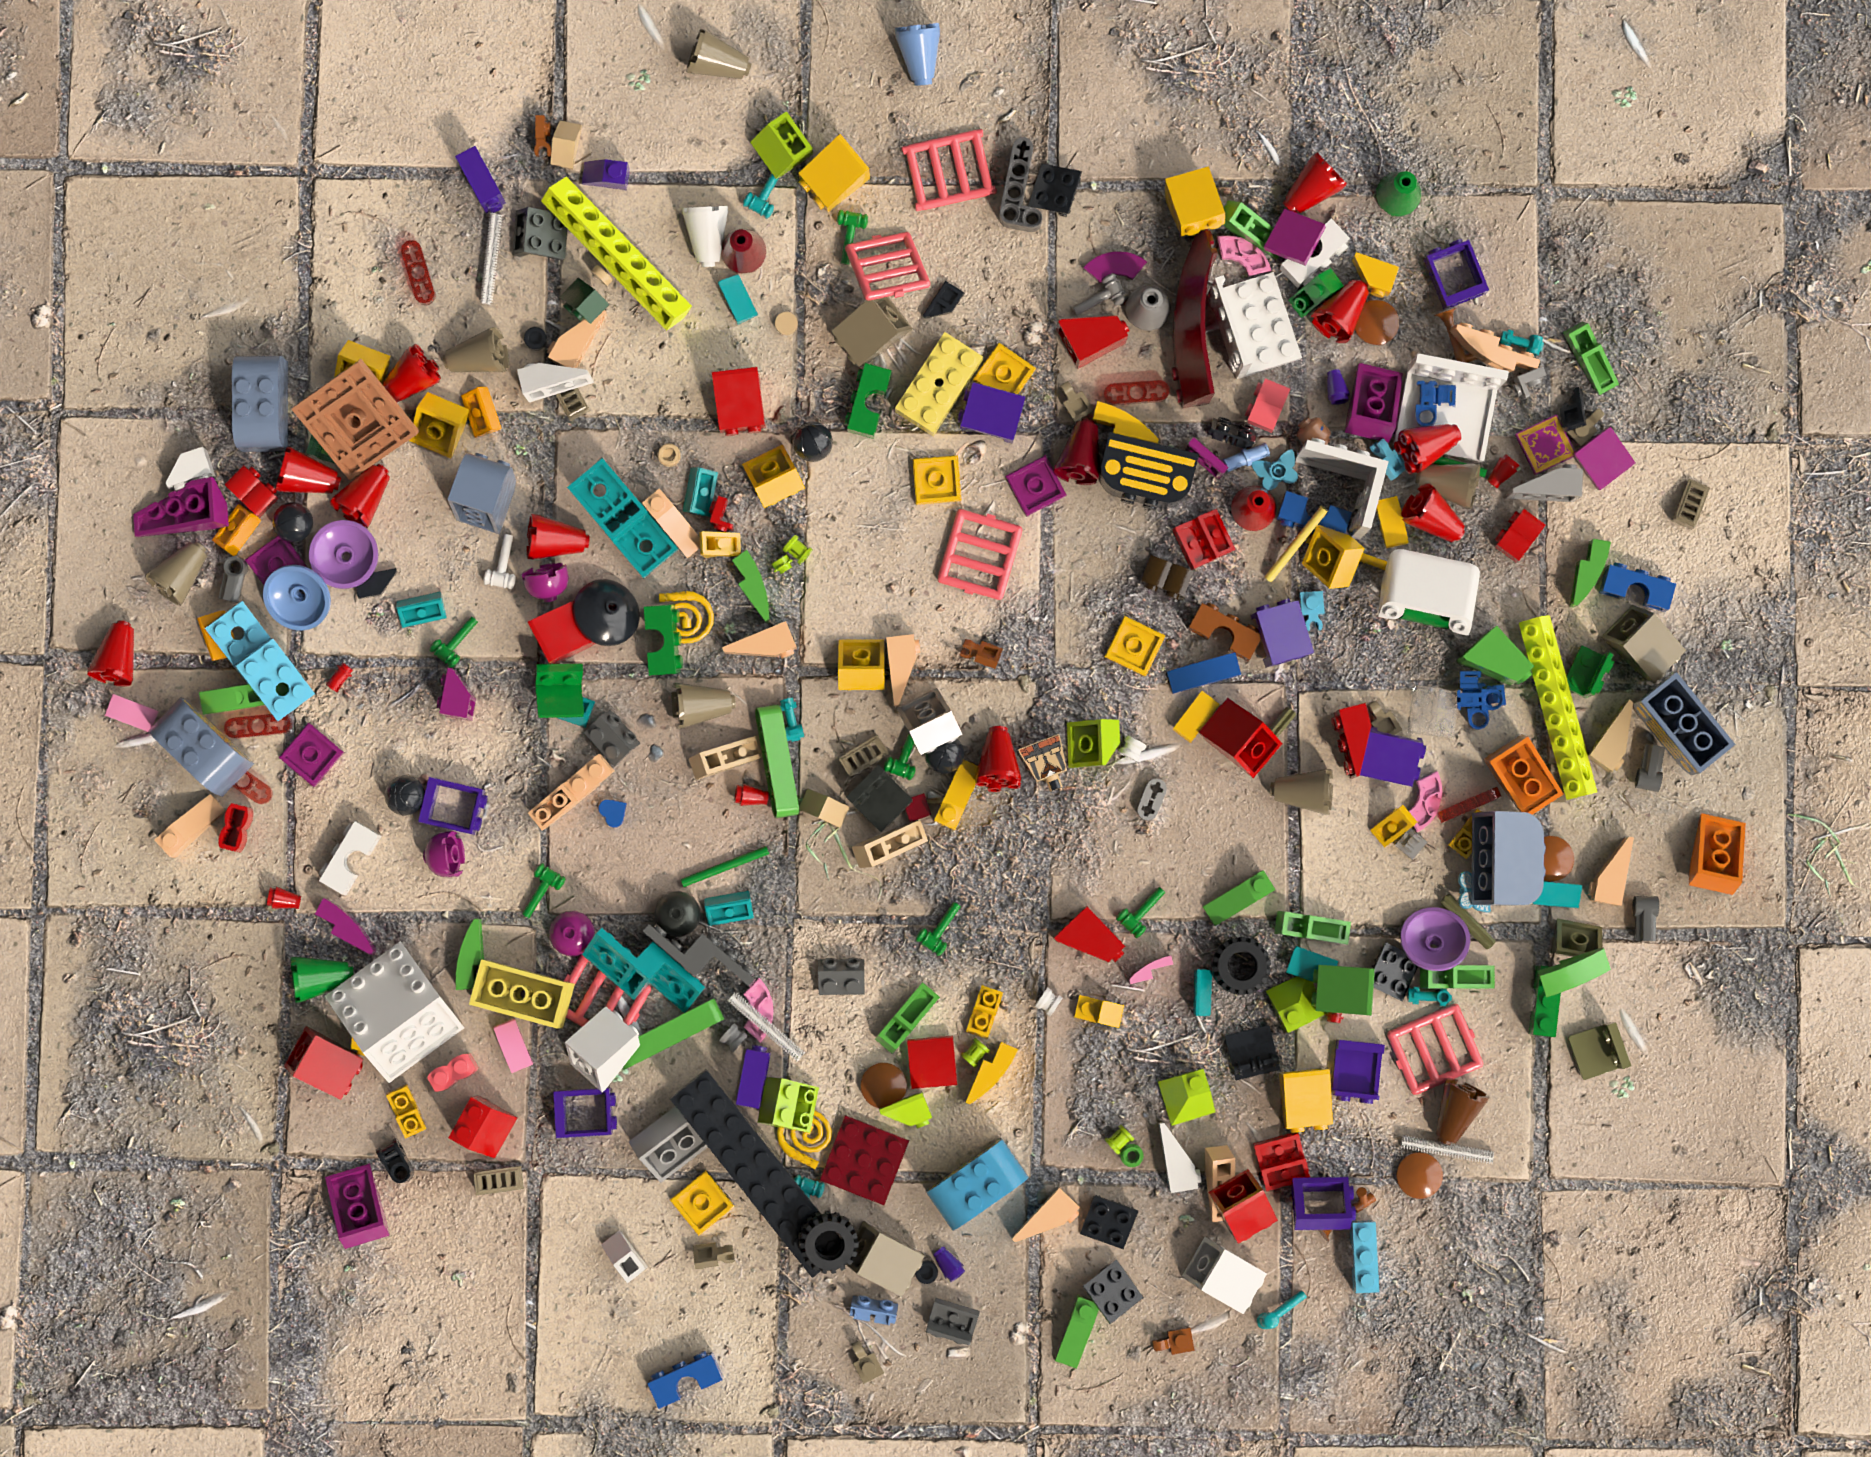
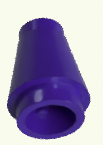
M1335 369L1327 372L1328 400L1331 401L1332 405L1348 402L1350 393L1341 371Z
M942 1247L933 1254L945 1279L948 1278L950 1282H953L965 1273L964 1265L945 1247Z

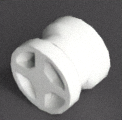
M1126 736L1124 739L1125 744L1119 749L1118 753L1135 762H1139L1140 753L1145 750L1146 745L1130 736Z
M1047 987L1035 1007L1038 1009L1042 1008L1048 1016H1051L1063 997L1054 995L1051 989Z

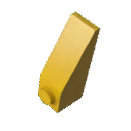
M963 759L934 822L951 830H956L975 787L977 765Z

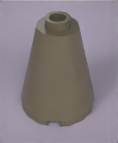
M704 29L699 30L696 37L698 42L695 43V46L693 45L686 72L742 79L744 75L748 76L752 63L748 62L749 57Z
M492 327L446 350L443 356L445 368L451 372L507 371L506 368H509L507 345L503 346L500 339L504 338L499 328Z
M1478 464L1428 466L1416 474L1415 483H1418L1419 487L1424 484H1431L1445 500L1466 509H1472L1476 497V486L1478 487L1480 466Z
M196 541L194 544L188 542L145 575V579L152 587L156 586L162 596L172 603L181 606L207 558V555L204 553L206 549Z
M673 683L672 685L673 688H676V692L671 693L673 718H678L679 723H675L677 729L730 714L736 706L735 696L731 695L729 690L683 683Z
M1324 769L1278 777L1275 779V782H1271L1270 796H1274V800L1277 802L1330 815L1329 810L1332 808L1333 785L1330 783V779H1333L1332 769Z

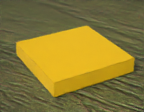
M998 343L973 381L1018 395L1036 370V367L1001 343Z
M958 455L913 459L916 505L962 501Z
M1124 616L1104 657L1146 677L1166 635Z
M706 1170L670 1199L698 1236L735 1207Z

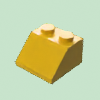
M348 340L338 354L334 377L362 359L380 383L383 384L388 373L391 356Z
M427 392L417 406L413 422L419 432L409 441L451 459L466 426L470 409Z
M783 444L742 464L764 508L774 505L778 501L794 495L805 488Z
M1317 525L1302 565L1329 589L1349 587L1365 548L1350 535Z
M884 639L839 640L838 690H884Z

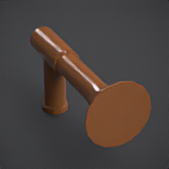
M1456 308L1434 315L1441 318L1446 326L1456 361L1468 363L1477 360L1471 353H1464L1461 344L1450 332L1451 327L1455 326L1453 313Z
M1360 1187L1356 1191L1359 1200L1353 1203L1352 1206H1355L1356 1213H1359L1374 1203L1376 1198L1371 1192L1367 1194V1190ZM1318 1230L1323 1238L1329 1241L1328 1237L1332 1230Z

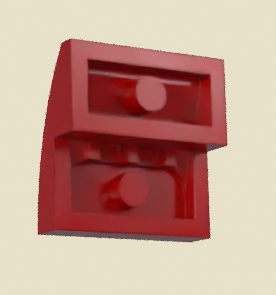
M1217 509L1172 529L1191 570L1236 550Z
M953 1035L907 1039L911 1089L957 1085Z
M1298 1132L1253 1143L1266 1192L1292 1185L1293 1178H1310Z

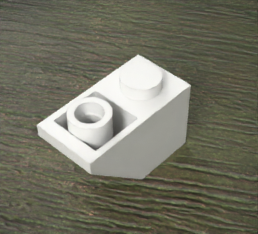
M200 447L180 454L166 481L167 487L178 491L192 480L215 476L208 451L204 447Z
M620 1230L601 1244L613 1266L627 1283L648 1267Z

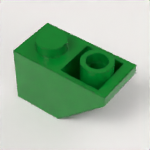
M1330 268L1317 275L1288 301L1299 316L1303 318L1332 297L1344 285Z

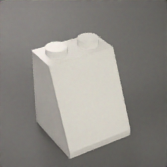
M604 1007L565 1042L570 1064L603 1092L640 1046L639 1033L633 1025L624 1023L623 1018L615 1010L612 1012L607 1007Z
M1204 1237L1182 1277L1205 1293L1244 1314L1245 1310L1251 1305L1252 1298L1258 1288L1262 1286L1266 1273L1207 1237Z

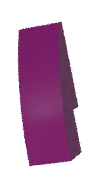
M323 898L315 915L335 925L331 934L370 955H375L376 949L361 925L342 907L328 898Z

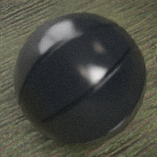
M804 423L794 434V450L803 460L809 462L821 461L831 452L833 446L832 434L821 423Z
M289 502L281 505L273 515L272 525L275 533L281 539L287 542H298L304 540L310 534L313 528V517L306 506L297 502Z
M958 739L951 743L939 745L933 752L924 753L925 762L929 768L937 773H952L963 762V745Z
M408 775L398 776L387 785L384 793L385 802L394 813L402 816L411 815L422 807L425 790L421 782L416 778Z

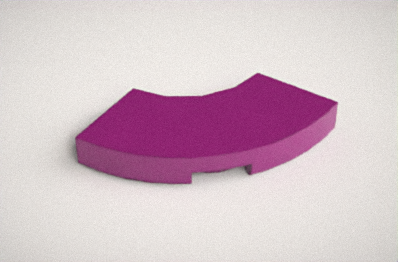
M1115 251L1097 256L1087 263L1083 270L1099 283H1102L1103 278L1109 274L1125 276L1133 280L1147 264V261L1132 253Z

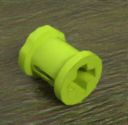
M794 535L785 545L783 551L789 552L798 560L797 563L801 565L812 553L813 549L811 547L807 548L798 540V536Z
M974 1038V1043L965 1053L962 1052L960 1055L976 1068L979 1060L986 1053L989 1054L990 1050L977 1038Z
M1121 1124L1118 1126L1119 1129L1110 1138L1106 1137L1104 1139L1117 1155L1120 1153L1121 1148L1129 1141L1134 1140L1132 1135Z

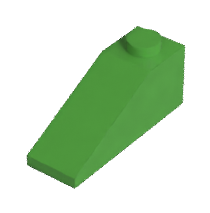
M1228 200L1223 207L1225 211V224L1222 225L1271 257L1278 259V255L1264 249L1274 228L1242 202Z
M1261 870L1204 905L1203 908L1214 926L1276 889L1265 871Z
M1077 1294L1055 1358L1056 1362L1077 1369L1099 1311L1092 1299Z

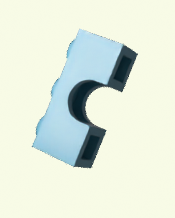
M1373 1220L1352 1221L1350 1244L1353 1250V1291L1355 1293L1379 1292L1376 1222Z

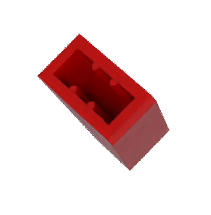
M1088 906L1053 938L1058 943L1105 962H1110L1111 960L1116 962L1124 955L1122 949L1126 947Z

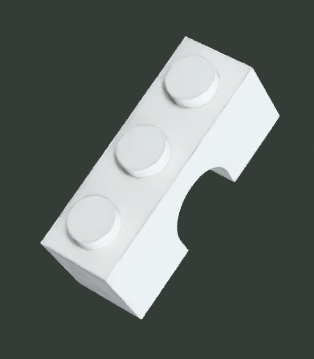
M1332 219L1325 224L1326 229L1318 242L1320 248L1318 256L1310 257L1306 266L1289 259L1281 264L1279 269L1297 288L1302 284L1304 286L1315 278L1313 274L1318 269L1323 271L1332 263L1331 257L1335 254L1340 256L1348 248L1346 244L1350 238Z
M354 821L353 825L351 823L348 824L343 833L345 836L341 844H336L331 853L333 856L329 864L325 863L319 873L321 876L320 882L342 895H347L358 877L347 866L348 856L354 851H361L370 856L382 837Z

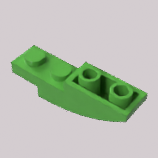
M281 682L276 686V693L278 695L284 696L288 693L289 689L286 683ZM249 684L199 692L203 715L264 705Z

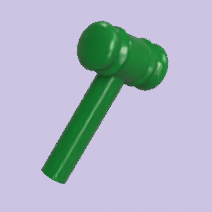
M841 209L837 214V224H843L847 228L840 264L849 265L850 260L845 247L853 243L856 228L866 229L868 215L849 212L848 210L843 211Z
M471 616L447 645L442 643L440 639H437L431 644L429 651L434 653V656H437L444 664H447L449 668H453L460 660V656L456 655L454 649L475 627L478 621Z
M909 733L899 759L888 757L884 764L885 772L889 771L890 774L900 776L903 779L906 778L908 781L912 780L916 772L914 765L910 766L909 763L907 764L914 745Z
M543 863L539 864L534 871V877L542 881L522 912V915L527 918L531 917L549 886L554 887L555 890H560L566 880L564 876H560V873L553 871L548 866L545 867Z
M1158 887L1133 915L1127 908H1124L1117 914L1116 920L1120 921V925H1123L1135 938L1140 937L1146 930V926L1142 925L1140 920L1160 900L1165 891Z
M953 902L934 931L931 933L926 928H922L916 935V942H920L921 945L931 950L932 953L935 952L937 956L943 954L947 943L942 942V939L939 938L961 906Z

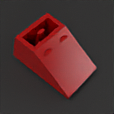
M1366 703L1339 709L1333 713L1334 717L1331 718L1334 731L1338 730L1340 737L1337 740L1340 753L1344 752L1346 760L1343 762L1346 775H1350V779L1360 776L1371 729Z

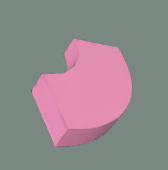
M1231 235L1217 236L1222 260L1238 262L1245 268L1248 277L1271 272L1266 256L1258 247L1241 237Z
M1438 771L1416 781L1418 788L1417 800L1413 807L1408 810L1417 821L1413 826L1416 833L1424 829L1434 819L1442 799V783Z
M758 978L743 995L749 1004L759 1014H762L763 1018L766 1017L765 1020L768 1019V1022L770 1021L771 1024L773 1020L772 998L767 986ZM748 1019L744 1028L761 1043L766 1037V1033H763L764 1031H761L755 1023Z

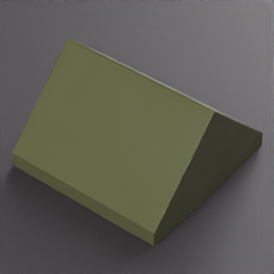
M1557 918L1550 954L1574 957L1603 948L1602 927Z

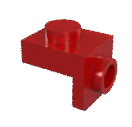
M718 496L717 501H712L709 513L712 514L710 523L714 525L713 529L725 533L727 530L733 531V524L722 521L728 499Z

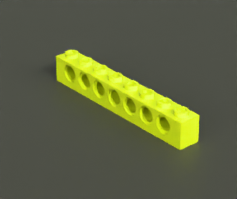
M567 176L548 188L541 202L666 331L684 319L692 305Z
M1550 615L1519 622L1528 660L1534 665L1531 671L1566 800L1597 793Z

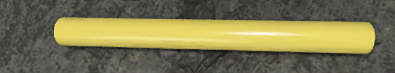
M1319 507L1264 576L1268 581L1272 582L1326 515L1328 510L1325 507Z

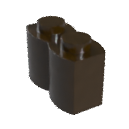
M1151 555L1141 583L1145 584V589L1157 592V589L1166 592L1165 596L1178 600L1179 597L1184 598L1194 571Z

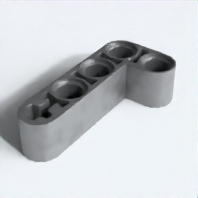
M1026 137L1018 138L1013 144L999 220L1006 228L1035 232L1041 227L1042 214L1036 208L1022 205L1033 154L1032 141ZM1021 146L1026 147L1023 160L1019 159ZM1020 167L1025 173L1022 176H1016L1012 170ZM1011 189H1016L1020 192V196L1011 198L1008 192ZM1007 211H1012L1016 217L1013 220H1007L1003 214ZM1033 215L1037 217L1038 222L1030 225L1026 222V218Z

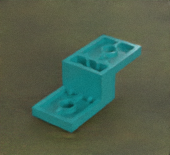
M603 458L567 487L643 579L679 550ZM599 484L606 487V493L601 497L594 495L593 492L595 486ZM644 540L651 541L653 544L652 550L646 553L640 550L641 542Z
M601 928L582 953L588 961L633 1000L651 984L683 1013H686L705 988L696 977H693L679 962L671 958L662 947L654 942L636 958L629 949L624 948L616 941L612 934Z

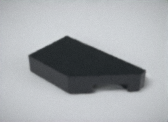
M945 281L924 312L923 317L926 319L952 313L965 293Z
M1579 387L1573 390L1574 394L1569 401L1565 402L1560 408L1562 429L1565 432L1587 425L1582 391Z
M397 569L373 572L368 580L356 587L358 599L382 595L393 577L398 573Z

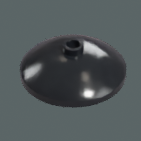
M600 579L586 584L578 592L573 603V617L576 626L593 643L602 646H616L627 641L637 630L640 620L638 603L633 594L616 581ZM608 605H612L614 607V611H611Z

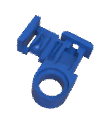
M1436 381L1417 382V386H1420V404H1416V421L1421 427L1433 426L1437 420V405L1434 404L1441 406V403H1449V406L1456 407V385H1439L1438 388H1435L1434 386H1438ZM1423 411H1430L1433 414V419L1429 423H1423L1419 417Z
M1460 671V689H1462V693L1460 690L1457 691L1458 710H1461V707H1481V710H1496L1502 706L1504 698L1502 693L1496 689H1481V693H1479L1481 685H1478V677H1481V671ZM1496 693L1500 699L1498 705H1488L1486 702L1487 695Z
M1478 683V685H1481L1479 693H1481L1482 687L1486 686L1484 683ZM1504 684L1487 686V689L1501 690L1500 692L1504 698L1502 706H1506ZM1490 693L1486 697V702L1490 706L1500 701L1496 693ZM1470 707L1467 709L1468 723L1473 729L1481 730L1487 726L1489 722L1488 710H1481V707ZM1475 713H1482L1485 716V723L1483 725L1476 726L1473 724L1472 716Z

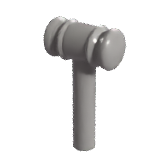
M1109 274L1104 277L1102 283L1105 285L1106 290L1073 307L1075 313L1079 315L1110 297L1114 300V305H1121L1126 302L1128 296L1125 294L1119 279H1116V274Z

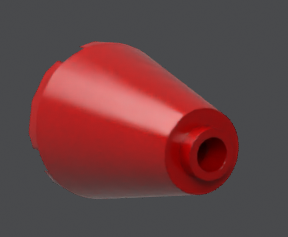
M1361 280L1349 281L1312 313L1311 317H1314L1312 321L1314 327L1328 339L1333 336L1337 338V343H1347L1352 337L1369 295L1367 285Z
M286 447L275 490L280 492L332 494L333 490L338 491L341 477H338V472L292 447Z
M380 464L370 466L330 500L331 506L337 512L341 509L345 514L343 517L346 520L357 522L367 529L373 520L390 480L389 471Z
M1424 484L1417 488L1420 492L1415 497L1411 494L1403 506L1401 516L1404 519L1402 520L1406 524L1446 541L1454 542L1460 540L1465 533V525L1437 489L1431 484Z
M1247 486L1236 493L1231 503L1233 520L1247 531L1265 529L1272 523L1276 515L1277 507L1273 495L1260 486Z
M531 514L527 531L529 546H526L527 559L533 560L583 553L585 548H589L590 536L586 534L584 529L538 514Z
M118 620L117 623L111 624L88 667L87 675L102 683H106V681L114 682V686L127 687L132 685L134 673V628L130 627L131 624L129 622Z

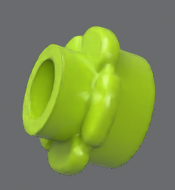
M786 554L772 563L775 569L773 572L779 571L780 574L792 568L790 563L793 560H790Z

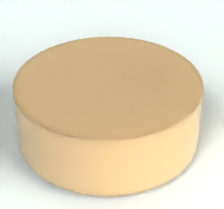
M596 265L591 270V273L605 286L608 287L613 281L612 277L600 266Z
M782 312L776 317L775 327L782 335H792L798 328V321L791 312Z
M664 444L658 450V459L663 466L673 467L679 463L681 453L676 445Z

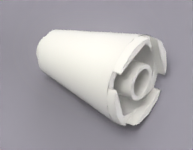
M728 206L682 208L696 262L701 263L702 267L715 266V262L720 261Z

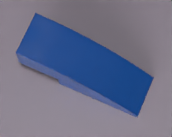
M1234 652L1167 671L1172 694L1238 677L1241 675L1236 653Z

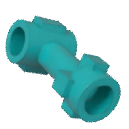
M1513 330L1502 331L1500 344L1507 346L1513 344L1524 347L1526 352L1532 353L1534 356H1539V353L1542 352L1544 342H1542L1543 337L1530 335L1529 339L1513 335Z
M793 698L780 700V707L785 712L788 727L785 728L787 741L801 740L800 738L805 736L802 724L797 725L793 710L797 708L796 702H794Z
M1419 987L1408 988L1407 1001L1412 1002V1004L1419 1005V1001H1437L1439 1006H1446L1452 1000V995L1445 988H1440L1437 992L1420 991Z

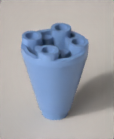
M939 23L895 28L896 40L912 81L914 80V86L932 84L940 37Z

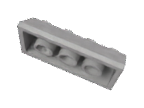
M676 1106L629 1141L639 1160L660 1183L708 1148Z

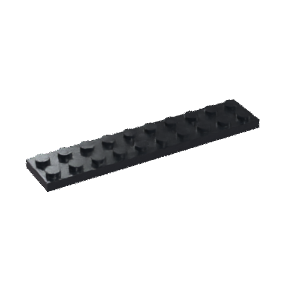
M705 1069L673 1094L670 1100L812 1278L815 1277L821 1270L815 1271L811 1265L808 1266L799 1248L798 1235L802 1231L801 1226L803 1223L806 1224L808 1222L807 1218L810 1216L812 1218L815 1217V1213L820 1211L708 1070ZM825 1231L816 1238L815 1248L821 1253H832L839 1248L842 1239L835 1231Z

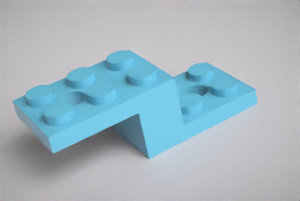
M243 601L204 628L277 721L281 720L315 694L273 638L269 637ZM236 626L241 627L244 631L243 637L239 640H235L231 636V630ZM281 682L286 683L289 689L288 693L284 696L276 693V686Z

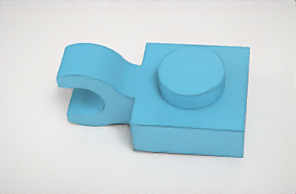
M1381 439L1378 443L1375 442L1370 446V450L1374 455L1379 456L1382 460L1389 461L1386 475L1390 480L1396 479L1406 470L1402 455L1397 454L1395 449L1391 450L1385 439Z

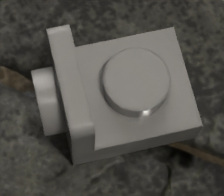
M1544 367L1514 379L1513 388L1518 397L1520 396L1522 400L1530 397L1526 384L1530 388L1542 383L1541 379L1546 376Z

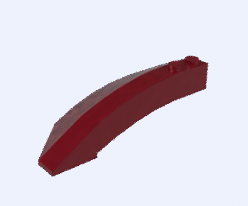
M1208 229L1202 230L1195 235L1181 271L1176 293L1173 317L1175 367H1172L1171 370L1173 381L1178 382L1179 389L1175 390L1177 403L1182 404V409L1207 405L1215 394L1206 345L1205 304L1209 272L1218 251L1217 248L1211 247L1214 244V239L1211 231Z

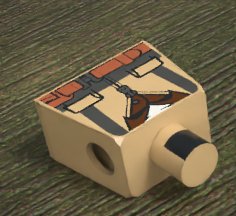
M1059 734L1018 749L1021 759L1036 783L1046 780L1050 792L1063 787L1058 774L1066 772L1067 768Z

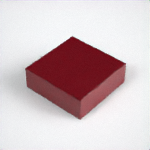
M924 793L911 797L913 802L906 808L910 822L932 815Z

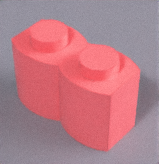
M1266 378L1263 384L1258 382L1253 394L1257 396L1255 404L1250 403L1245 413V416L1249 417L1247 423L1272 433L1290 388Z
M471 1053L462 1054L453 1058L448 1065L434 1069L427 1078L434 1091L439 1092L451 1088L460 1079L470 1077L479 1067Z

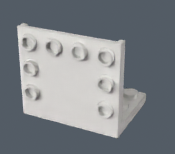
M1274 272L1224 288V275L1214 279L1207 298L1210 307L1214 310L1229 356V366L1232 373L1234 372L1236 380L1302 358Z
M1417 354L1408 365L1394 442L1398 441L1400 431L1406 428L1421 427L1416 421V404H1420V386H1417L1418 381H1436L1438 386H1434L1435 388H1438L1439 385H1456V407L1449 406V403H1441V406L1434 404L1437 405V420L1434 425L1455 424L1458 426L1462 436L1461 441L1444 455L1484 462L1497 390L1507 381L1509 371ZM1423 411L1419 418L1423 423H1429L1433 419V414L1430 411Z
M1312 438L1311 441L1307 440L1297 453L1296 463L1365 480L1363 492L1360 493V496H1357L1354 509L1358 510L1357 515L1354 518L1352 517L1349 531H1352L1351 536L1354 539L1360 540L1372 527L1389 461L1371 457L1369 452L1357 450L1356 452L1348 451V447L1344 445L1334 444V447L1325 445V441Z
M401 941L325 995V998L363 1054L388 1083L464 1029V1026L436 992Z

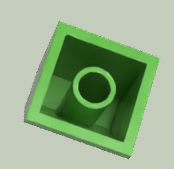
M1498 626L1485 633L1456 660L1465 667L1481 671L1482 674L1507 685L1523 683L1532 675L1530 670L1534 667Z
M1319 965L1318 969H1314L1313 983H1317V992H1312L1311 1006H1316V1011L1371 1016L1375 968Z

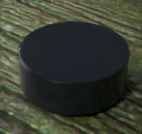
M532 327L525 332L524 342L529 349L538 351L546 346L547 335L543 329Z
M924 1260L920 1269L915 1272V1276L919 1282L930 1284L936 1280L938 1268L932 1261Z

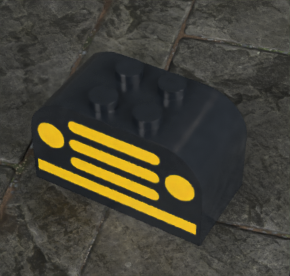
M1109 432L1099 470V480L1103 489L1108 494L1121 498L1120 501L1133 505L1134 502L1142 503L1144 508L1156 510V507L1164 509L1173 508L1183 502L1191 488L1199 454Z

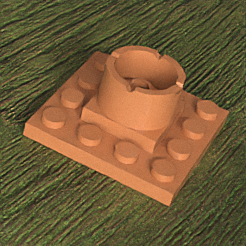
M362 359L352 364L292 407V411L349 480L365 471L419 432L418 428Z

